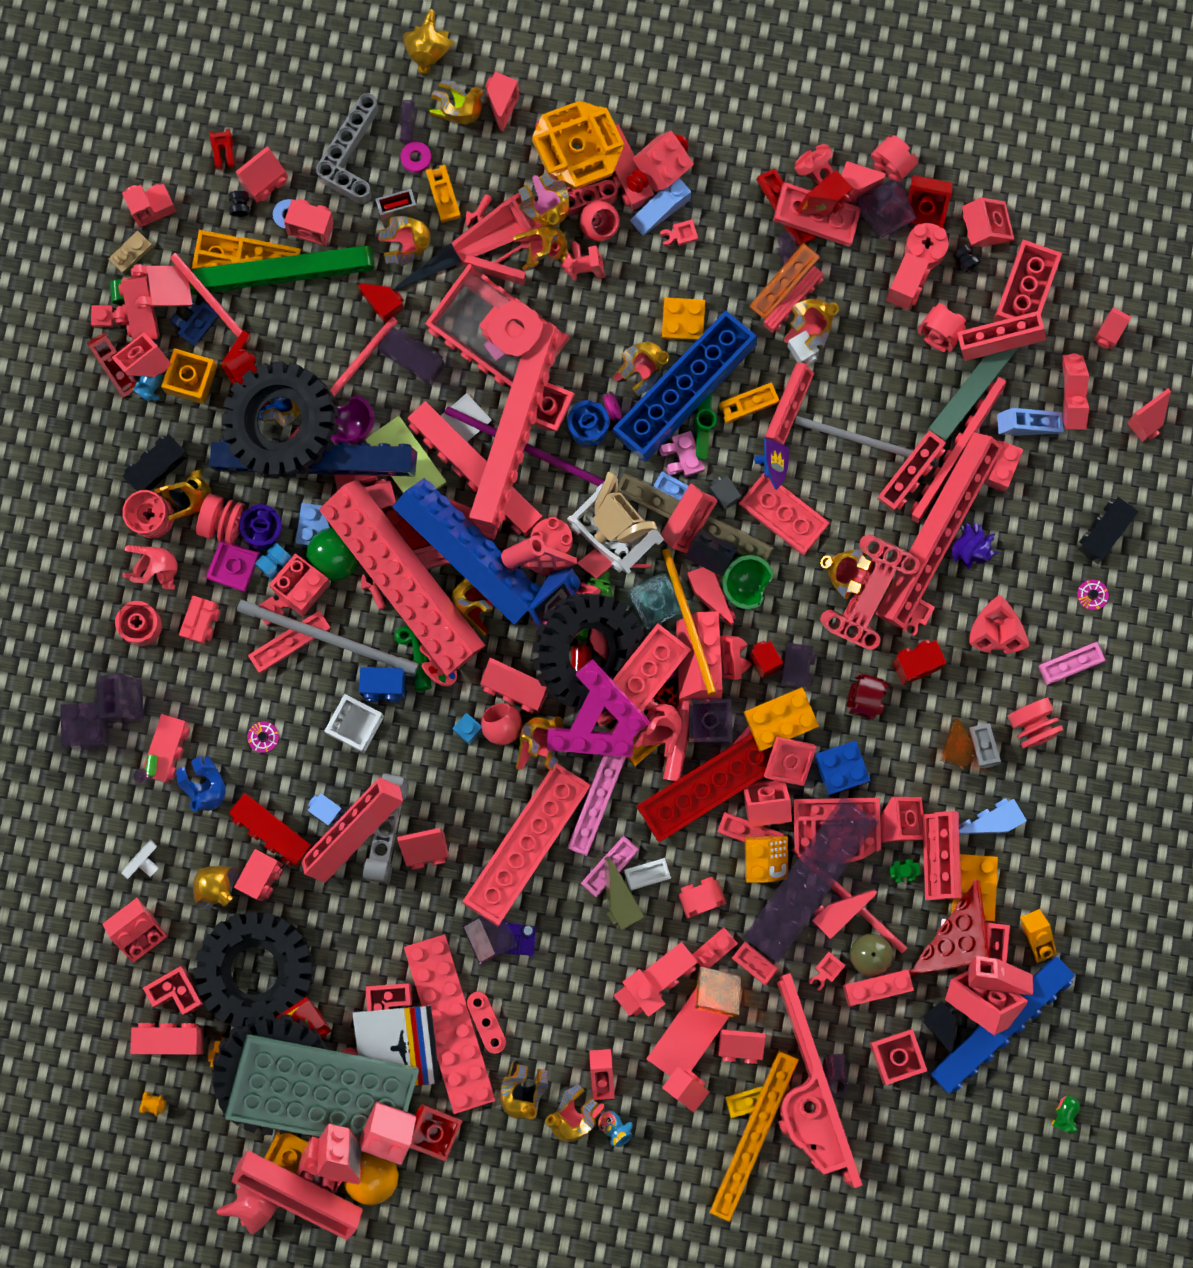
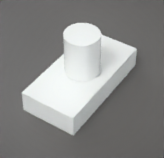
M150 839L121 871V874L128 879L139 867L151 877L159 867L147 857L155 850L157 844Z

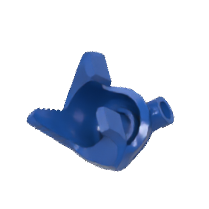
M206 756L204 763L201 757L191 761L195 773L206 777V781L202 784L189 781L185 767L176 770L179 788L192 799L190 802L192 811L214 810L223 803L226 787L210 757Z

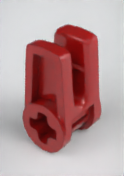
M230 129L219 133L209 132L216 170L223 169L222 149H225V157L229 168H235L233 140Z

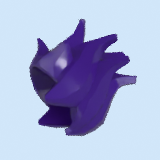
M973 523V530L969 524H966V529L963 526L961 527L962 536L953 544L951 550L954 561L957 562L961 558L967 569H970L973 562L987 563L995 554L999 553L998 551L991 550V542L994 540L995 533L984 536L982 526H977V523Z

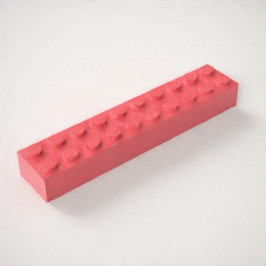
M358 479L343 485L319 509L446 676L461 668L486 646Z

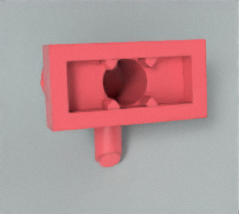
M576 241L571 242L573 258H571L569 253L566 254V258L561 264V267L565 268L563 270L564 273L572 276V280L577 279V274L593 272L597 279L604 278L603 258L597 246L588 247L589 255L581 257L580 245Z

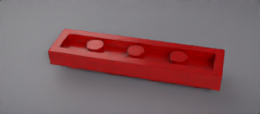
M773 169L759 175L756 180L775 211L784 182L777 170ZM783 225L796 248L800 247L803 243L806 244L813 241L816 237L815 235Z

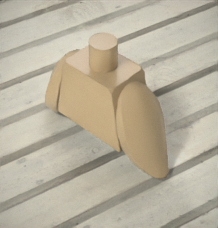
M608 472L594 506L596 515L593 518V522L599 528L598 532L594 535L595 539L602 544L607 539L610 542L630 543L649 531L657 529L654 521H644L625 497L618 492V479L616 475Z

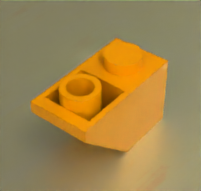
M1038 909L1021 916L1023 932L1037 963L1056 956L1057 952L1051 926L1041 910Z

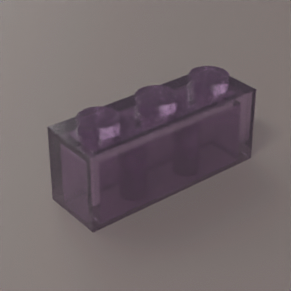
M392 327L378 347L380 353L430 386L445 367L444 360H442L443 357L438 352H430L425 349V344L417 339L413 341L409 338V334L400 328L396 330Z

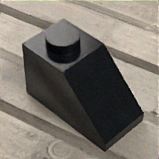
M939 1001L919 1018L946 1052H950L953 1050L956 1018L953 1014L955 1011L948 1002L944 1004L943 1001Z

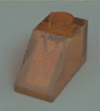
M955 718L952 722L940 761L965 769L968 764H972L975 753L972 752L973 744L960 719Z

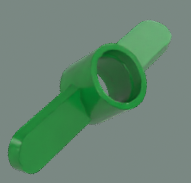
M712 393L698 407V413L693 420V427L697 431L696 456L699 460H704L708 457L709 432L717 421L715 413L711 411ZM704 416L708 418L711 426L701 425L698 417Z

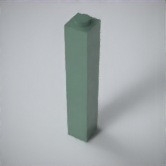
M1018 348L985 356L928 428L927 432L930 430L946 442L988 389L991 382L995 380L1014 356Z

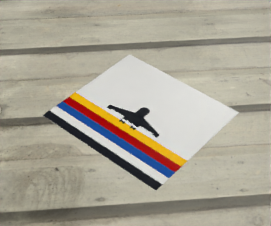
M431 1006L353 1013L358 1056L417 1067L419 1072L415 1086L440 1084Z

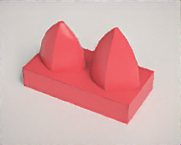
M729 635L720 636L722 678L731 680L742 679L741 674L746 672L752 665L751 662L740 657V653L747 645L742 638Z

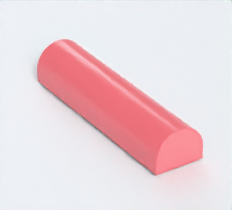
M796 363L764 438L784 445L814 375V372L806 364Z
M678 697L676 710L682 720V727L672 756L667 757L663 776L664 781L673 783L682 777L691 728L690 703H695V700L679 701Z

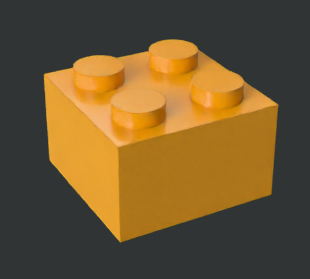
M174 348L170 359L171 365L167 368L161 388L166 394L205 405L218 366L213 359Z

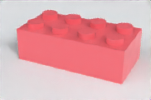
M1023 240L1015 257L993 322L1040 311L1041 314L1062 253Z

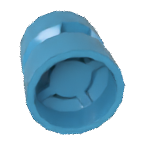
M276 542L267 550V556L262 555L255 562L256 566L271 580L277 576L292 558Z

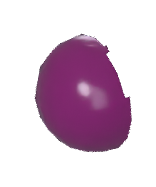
M356 395L350 398L348 404L337 407L339 418L335 419V423L339 425L337 436L332 435L331 441L336 444L346 442L356 446L358 443L364 442L372 433L375 424L373 409L367 400Z

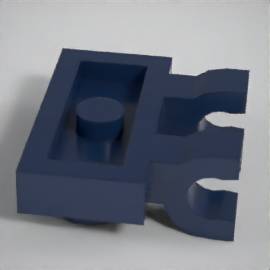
M192 301V306H184L185 309L193 313L187 322L175 313L170 318V321L175 327L181 329L178 335L196 347L218 319L219 315L206 303L202 302L198 306Z

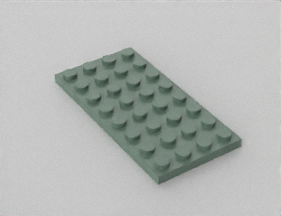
M247 1034L225 1119L317 1137L322 1135L328 1124L349 1128L358 1140L376 1102L404 1112L408 1111L419 1070L417 1067Z

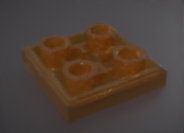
M700 967L698 970L695 1008L737 1017L740 1005L741 976Z

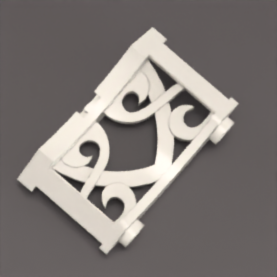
M603 484L596 488V492L572 516L567 518L571 523L569 527L575 534H581L598 552L612 562L611 565L619 573L624 571L629 574L631 572L630 568L654 544L659 545L664 538L654 529L630 543H599L591 535L599 530L593 522L594 517H586V520L591 522L590 526H584L579 519L588 510L595 514V508L592 506L595 504L597 495ZM626 553L627 555L621 559L620 555Z

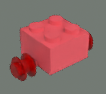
M671 130L651 141L632 158L640 170H634L632 175L627 177L628 188L633 192L641 193L643 188H646L649 184L655 192L671 186L694 165L686 153L689 149L686 138L677 134L674 135Z

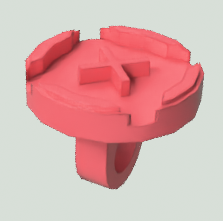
M827 144L818 145L815 147L817 150L813 152L811 150L800 156L794 167L798 175L810 174L813 181L820 184L823 181L820 177L821 169L825 171V178L833 173L828 163L833 152Z

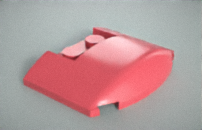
M880 798L794 799L795 851L797 853L801 852L810 859L827 863L853 862L864 859L875 851L878 852L881 850Z

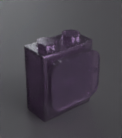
M121 674L98 676L97 704L100 720L111 724L144 722L142 680Z

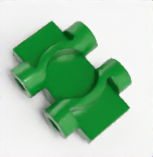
M913 859L905 860V864L902 865L901 861H893V866H889L890 879H895V883L904 882V877H908V881H916V876L921 875L919 862L914 863Z

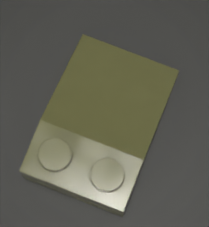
M609 857L604 858L606 899L609 912L606 914L614 927L619 926L623 930L644 918V915L614 862Z

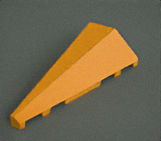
M199 230L192 269L300 255L301 249L245 237L239 238Z

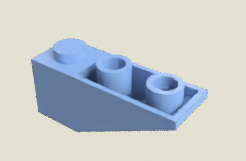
M1005 798L995 804L997 807L995 810L990 812L986 809L977 814L979 819L971 822L969 819L960 824L959 835L1007 833L1027 820L1015 800L1008 801Z

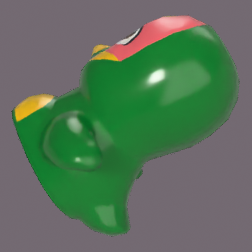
M1064 1096L1060 1100L1058 1108H1056L1057 1118L1052 1121L1051 1125L1069 1134L1076 1133L1078 1129L1074 1119L1080 1110L1079 1101L1071 1096Z

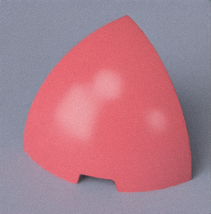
M1001 595L995 597L985 606L972 626L969 643L981 651L991 653V650H1003L1005 654L1029 647L1028 638L1022 623L1012 607Z

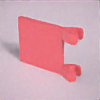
M136 264L131 269L133 277L147 275L150 297H138V300H136V307L138 309L192 306L189 280L177 266H145Z

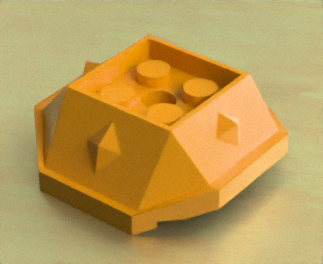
M577 101L542 114L532 136V142L549 175L555 180L563 179L566 186L574 190L612 176L624 147V142L608 109L582 101ZM572 145H579L581 149H574Z

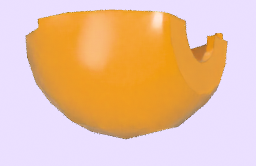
M362 1151L359 1185L343 1182L345 1190L353 1200L364 1205H376L383 1203L392 1196L398 1184L399 1173L396 1163Z

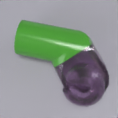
M147 755L146 766L139 771L136 770L133 774L135 781L145 783L155 776L157 755Z

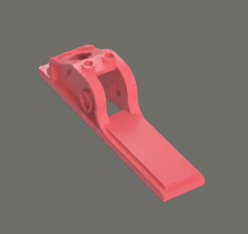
M791 973L780 976V981L777 984L808 1073V1078L802 1085L794 1087L784 1094L779 1106L782 1119L778 1121L782 1134H787L788 1138L810 1157L811 1163L820 1173L827 1174L844 1168L841 1173L845 1184H850L853 1188L862 1186ZM807 1101H811L814 1105L810 1113H806L804 1110V1104ZM811 1144L816 1145V1150L811 1149Z

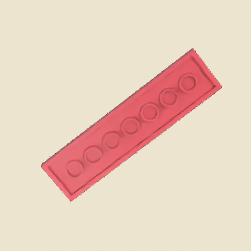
M555 764L554 769L548 772L462 901V904L499 927L591 785L559 764Z
M446 934L404 947L421 1006H431L437 1060L453 1113L456 1114L496 1101Z

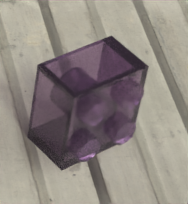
M103 702L60 704L61 747L66 750L109 747L108 705Z

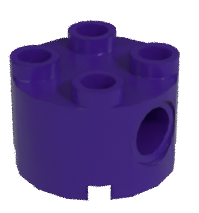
M256 504L242 513L239 520V530L244 542L248 546L257 550H266L280 540L282 523L279 515L272 507Z

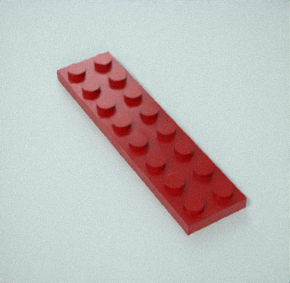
M751 733L636 805L657 842L666 839L764 777L773 746L759 751Z

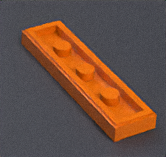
M803 243L749 305L750 308L766 320L820 256Z

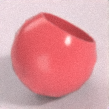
M606 201L589 203L583 208L579 217L581 231L592 241L602 242L608 240L616 234L619 228V214Z
M505 703L491 706L484 712L481 719L483 735L487 740L496 745L512 743L520 736L523 727L521 714L516 708Z

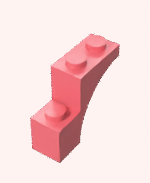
M1076 353L1062 355L1065 429L1086 430L1089 414V405L1086 398L1089 373L1084 356Z

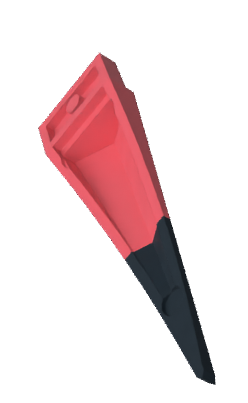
M518 192L501 203L395 286V289L402 288L464 262L466 255L476 257L514 241V235L544 225L534 221L519 209L522 200Z

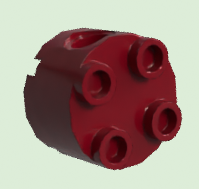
M858 672L854 677L858 679L857 683H852L846 704V707L849 708L846 711L847 713L873 720L876 715L882 714L884 703H881L883 695L887 693L889 683L884 682V679Z

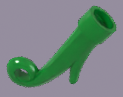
M408 626L399 627L394 634L395 641L401 645L412 642L414 662L419 663L414 680L415 691L429 690L432 688L431 679L422 668V664L429 662V659L420 651L422 643ZM403 633L409 634L406 639L400 637Z

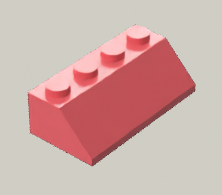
M719 611L697 612L691 616L717 694L714 696L708 695L683 618L676 621V637L691 650L678 666L679 701L722 699L723 687Z

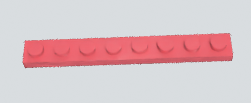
M999 377L996 382H991L986 391L988 395L985 400L981 398L975 408L978 411L974 416L970 415L966 421V430L964 433L960 432L954 441L956 444L954 449H949L943 458L945 463L942 468L937 467L932 476L934 478L931 485L927 484L921 493L923 498L920 502L916 501L910 512H912V520L916 523H920L956 466L974 432L977 433L1005 388L1006 380Z

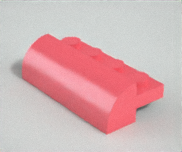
M945 811L923 814L925 900L962 899L959 812Z

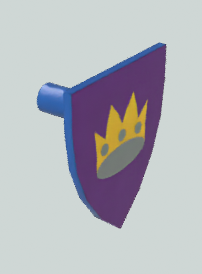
M764 438V455L755 456L754 462L755 464L764 463V477L770 478L775 490L782 485L787 474L789 447Z

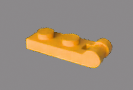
M445 164L440 165L438 169L432 170L430 168L425 170L441 223L461 218ZM442 176V180L435 181L434 178Z
M771 382L719 403L718 407L724 413L725 417L723 419L725 423L729 424L737 419L778 404L780 400ZM736 405L738 411L732 413L730 407Z

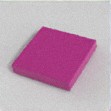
M225 541L220 542L206 579L246 593L256 568L255 562L260 558L261 554L236 544L231 546L226 544Z

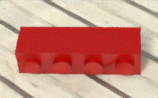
M246 793L242 795L229 812L233 816L232 822L240 828L243 825L249 829L248 834L257 841L259 838L265 841L264 847L273 854L276 851L282 855L281 860L290 867L293 864L298 867L302 862L301 859L313 847Z

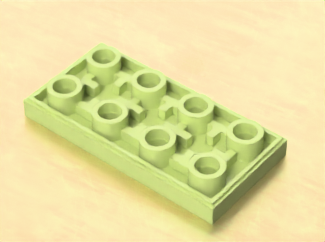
M400 416L381 427L366 439V442L371 444V446H378L379 443H387L397 447L399 444H409L418 452L415 477L391 476L403 494L423 478L430 481L436 490L447 483Z

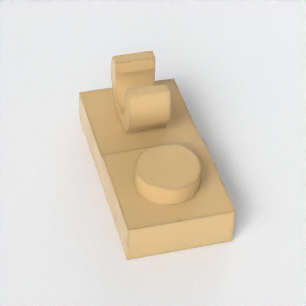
M137 230L108 259L124 275L153 246Z

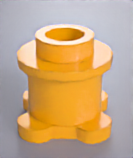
M145 1091L139 1113L149 1112L153 1113L156 1117L160 1113L163 1114L166 1107L163 1095L158 1097L151 1095V1092Z

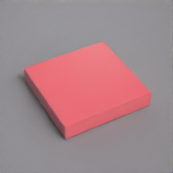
M776 736L764 777L766 779L804 786L817 746Z

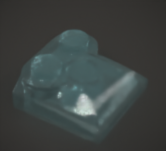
M666 573L655 575L628 591L630 600L633 602L646 630L681 613L675 591Z

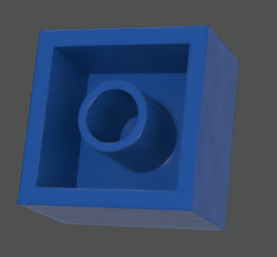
M360 667L359 693L366 699V702H379V699H386L389 703H400V700H405L406 673L403 668Z
M856 740L817 753L814 756L828 797L868 784L871 781Z

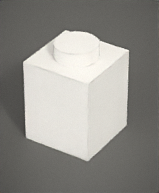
M805 330L790 339L787 347L798 363H804L808 366L817 360L816 357L819 354V349L816 346L813 350H809L804 342L810 337Z

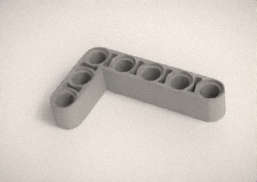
M370 93L362 94L316 168L321 183L359 204H366L371 200L370 186L366 181L343 168L378 113L377 100ZM367 103L373 104L370 108H364V105ZM356 120H362V121H363V122H362L361 124H359V125L353 124L354 121H356ZM347 136L352 137L349 142H345L343 139ZM336 153L342 154L338 159L332 158ZM325 170L331 171L327 176L322 175ZM342 180L349 181L346 185L339 184ZM361 189L366 190V193L363 195L357 194Z

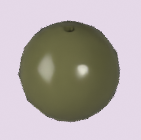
M865 934L857 938L852 944L850 959L854 968L860 974L873 977L887 971L891 966L893 953L889 942L882 936Z

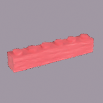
M813 266L768 316L763 326L771 333L778 331L782 327L781 324L790 318L789 315L793 312L791 308L795 304L806 300V296L812 294L815 290L814 287L822 283L824 273Z

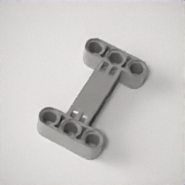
M383 773L382 779L400 786L402 798L405 800L408 791V780L403 776ZM402 803L374 832L370 857L366 859L363 870V878L367 881L389 884L392 873L390 862ZM387 823L390 824L392 827L391 832L387 835L381 834V826ZM379 845L387 846V853L383 856H379L376 853Z

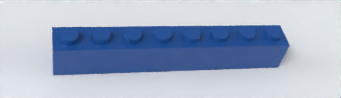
M1058 956L1053 957L1033 976V995L1019 994L1027 999L1028 1002L1008 1029L993 1035L980 1025L928 1074L945 1093L952 1091L954 1094L963 1086L961 1082L966 1077L972 1078L979 1071L977 1067L982 1062L988 1063L995 1056L993 1052L998 1047L1003 1049L1010 1042L1009 1037L1014 1032L1016 1035L1019 1034L1026 1027L1024 1023L1029 1018L1034 1020L1042 1012L1040 1008L1045 1003L1050 1005L1058 997L1056 993L1060 989L1065 991L1073 983L1071 979L1075 975Z

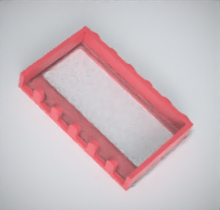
M468 264L425 324L429 327L428 332L436 338L439 335L444 338V344L452 350L455 348L462 351L460 355L469 362L472 359L477 362V368L485 374L490 372L495 375L493 379L502 386L505 383L510 387L512 386L521 356L517 358L513 355L507 356L497 346L484 338L479 325L494 306L499 309L500 306L511 300L522 302L508 294L505 289L497 286L487 276L482 275L472 265ZM538 314L539 319L542 321V323L548 324V325H553L552 323L547 322L546 320H544V319H543L542 317H540V315ZM513 320L524 328V325L520 320ZM561 332L562 339L560 345L557 346L555 358L570 340L566 333Z

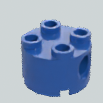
M590 400L581 401L574 405L570 410L567 420L570 437L582 447H591L601 443L609 431V417L606 409L601 404Z

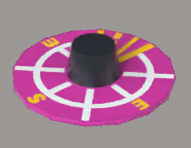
M1092 579L1080 585L1077 597L1084 608L1099 610L1107 603L1109 594L1108 589L1102 582Z
M263 721L254 724L249 729L247 739L252 749L264 753L269 752L277 745L279 735L274 725Z

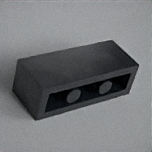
M170 434L160 437L155 443L156 446L151 450H146L135 465L131 464L125 469V474L122 476L136 491H151L189 457L186 451Z
M1117 497L1114 502L1110 499L1103 508L1106 513L1102 518L1098 516L1091 525L1094 529L1090 534L1086 532L1079 541L1082 545L1078 550L1097 564L1105 558L1139 512L1120 497Z

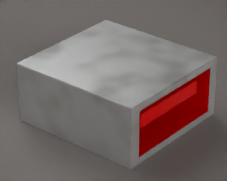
M411 189L376 198L384 228L389 226V219L392 217L419 218Z

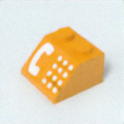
M745 836L746 883L774 882L788 879V836Z

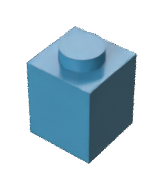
M467 713L452 728L469 746L482 732L481 725Z

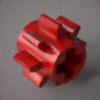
M663 685L662 690L657 692L658 697L653 699L654 702L676 707L677 704L673 699L678 698L679 695L673 694V686L670 689H665V685ZM664 693H666L668 697L671 696L667 703H665L663 699L660 700Z

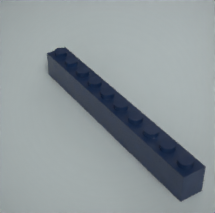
M220 439L219 442H211L209 467L219 472H255L239 462L238 458L233 456L228 448L230 444L224 439ZM339 442L338 445H333L330 452L325 450L322 454L325 459L319 465L314 463L310 465L312 470L305 474L415 477L418 452L409 444H399L397 447L387 443H379L378 446H371L369 443H358V446L350 443Z

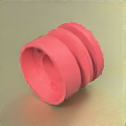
M139 490L131 494L123 506L125 524L132 531L147 538H159L166 535L175 521H169L166 517L174 513L172 505L162 496L149 490ZM154 513L155 516L149 519L148 516Z
M209 493L200 509L196 534L212 539L217 532V540L219 542L225 541L226 544L232 546L240 534L239 520L245 511V504L238 502L235 505L234 500H229L224 508V498Z
M1048 697L1020 708L1007 716L1013 728H1024V731L1017 735L1018 739L1028 736V740L1021 743L1022 749L1039 746L1054 739L1060 732L1064 731L1062 725L1053 729L1051 727L1059 719L1047 718V715L1054 711Z

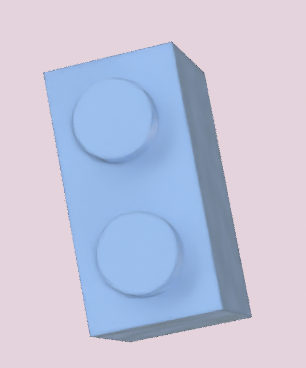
M321 793L319 796L315 795L308 804L310 807L308 811L329 827H332L346 813Z

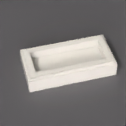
M665 858L624 870L630 891L671 879Z

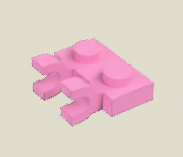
M691 431L671 437L672 443L660 445L661 457L676 453L679 463L675 462L667 465L666 471L668 475L672 476L683 472L684 477L705 470L702 460H699L696 456V443Z

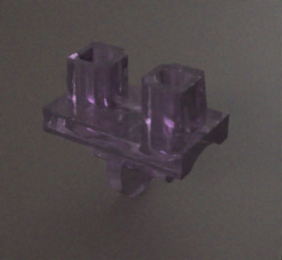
M784 232L779 236L778 245L780 248H775L776 254H780L781 265H785L799 248V246L794 247L796 238L790 232Z

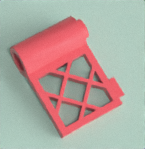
M532 536L505 549L501 555L502 562L507 568L514 569L522 566L543 576H549L551 571L566 569L577 564L576 557L545 546L538 536Z

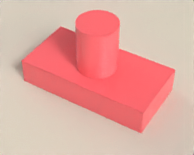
M640 969L622 982L648 1017L665 1005V1002Z

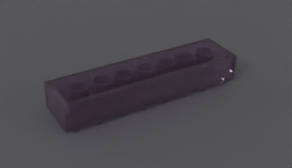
M842 796L743 938L779 963L879 821Z

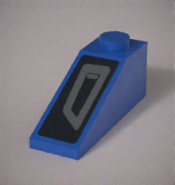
M572 567L551 571L528 608L537 626L546 621L543 617L549 609L557 610L554 604L562 599L569 600V596L574 595L580 587V580Z

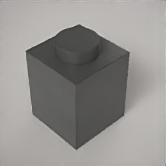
M720 476L711 482L712 486H710L709 492L718 500L717 504L722 511L740 501L741 495L728 476L723 479Z

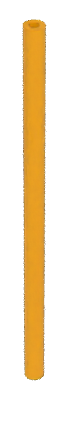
M667 548L662 551L708 695L714 696L717 692L670 549Z

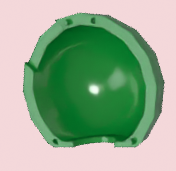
M333 527L322 529L316 533L308 544L306 553L308 563L326 576L329 581L347 578L354 573L359 565V561Z
M753 555L737 557L729 564L722 577L723 592L727 599L739 608H757L763 601V591L766 585L771 583L774 572L769 563L761 557Z

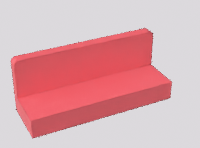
M690 484L660 534L664 541L671 548L687 554L693 539L703 527L718 500L714 496L702 492L695 485Z

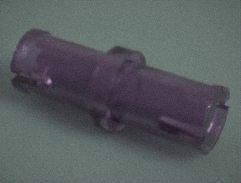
M411 100L402 101V116L399 119V124L401 125L399 141L407 144L413 142L412 134L413 126L415 125V119H413L415 102Z

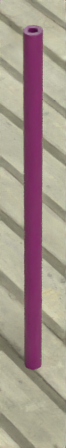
M449 406L446 408L445 414L495 437L496 428ZM529 444L525 445V452L596 486H600L605 481Z

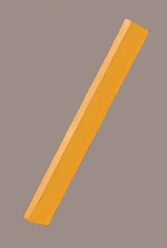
M778 1050L711 1206L710 1214L730 1222L799 1059Z

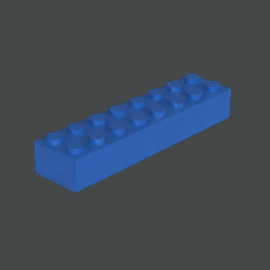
M725 310L613 428L615 437L646 463L660 448V445L666 442L757 346V336Z
M423 478L404 492L393 505V508L514 625L529 612L528 608L538 594L540 587L533 583L521 569L517 567L514 569L507 568L502 562V552L496 548L495 544L487 539L477 526L468 521L465 515L457 510L447 497L440 494L430 481Z

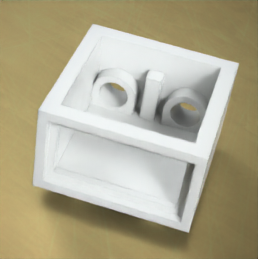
M344 694L324 732L365 754L384 715Z

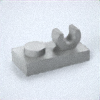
M990 723L969 727V734L979 769L1000 765L1001 760Z

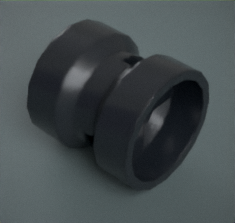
M246 191L230 192L228 194L229 202H231L229 214L233 217L248 216L250 214V207L247 205L249 193Z
M970 244L961 247L952 255L956 261H960V268L963 273L972 270L981 262L979 257L972 253L973 248Z

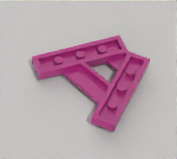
M592 659L576 672V676L590 691L571 729L548 728L547 750L632 757L634 736L648 726L650 721ZM604 706L619 721L614 732L592 731Z

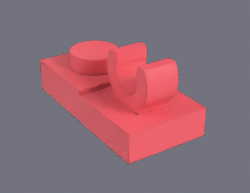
M722 928L695 951L692 956L700 967L707 971L738 943L725 928Z

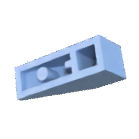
M678 178L671 186L660 190L630 219V222L643 237L689 202L691 191Z
M1010 408L997 414L998 433L1002 435L1019 436L1064 433L1062 412Z

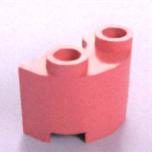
M713 876L701 880L702 885L693 887V884L681 888L682 893L678 894L687 919L727 904L718 880L713 879Z

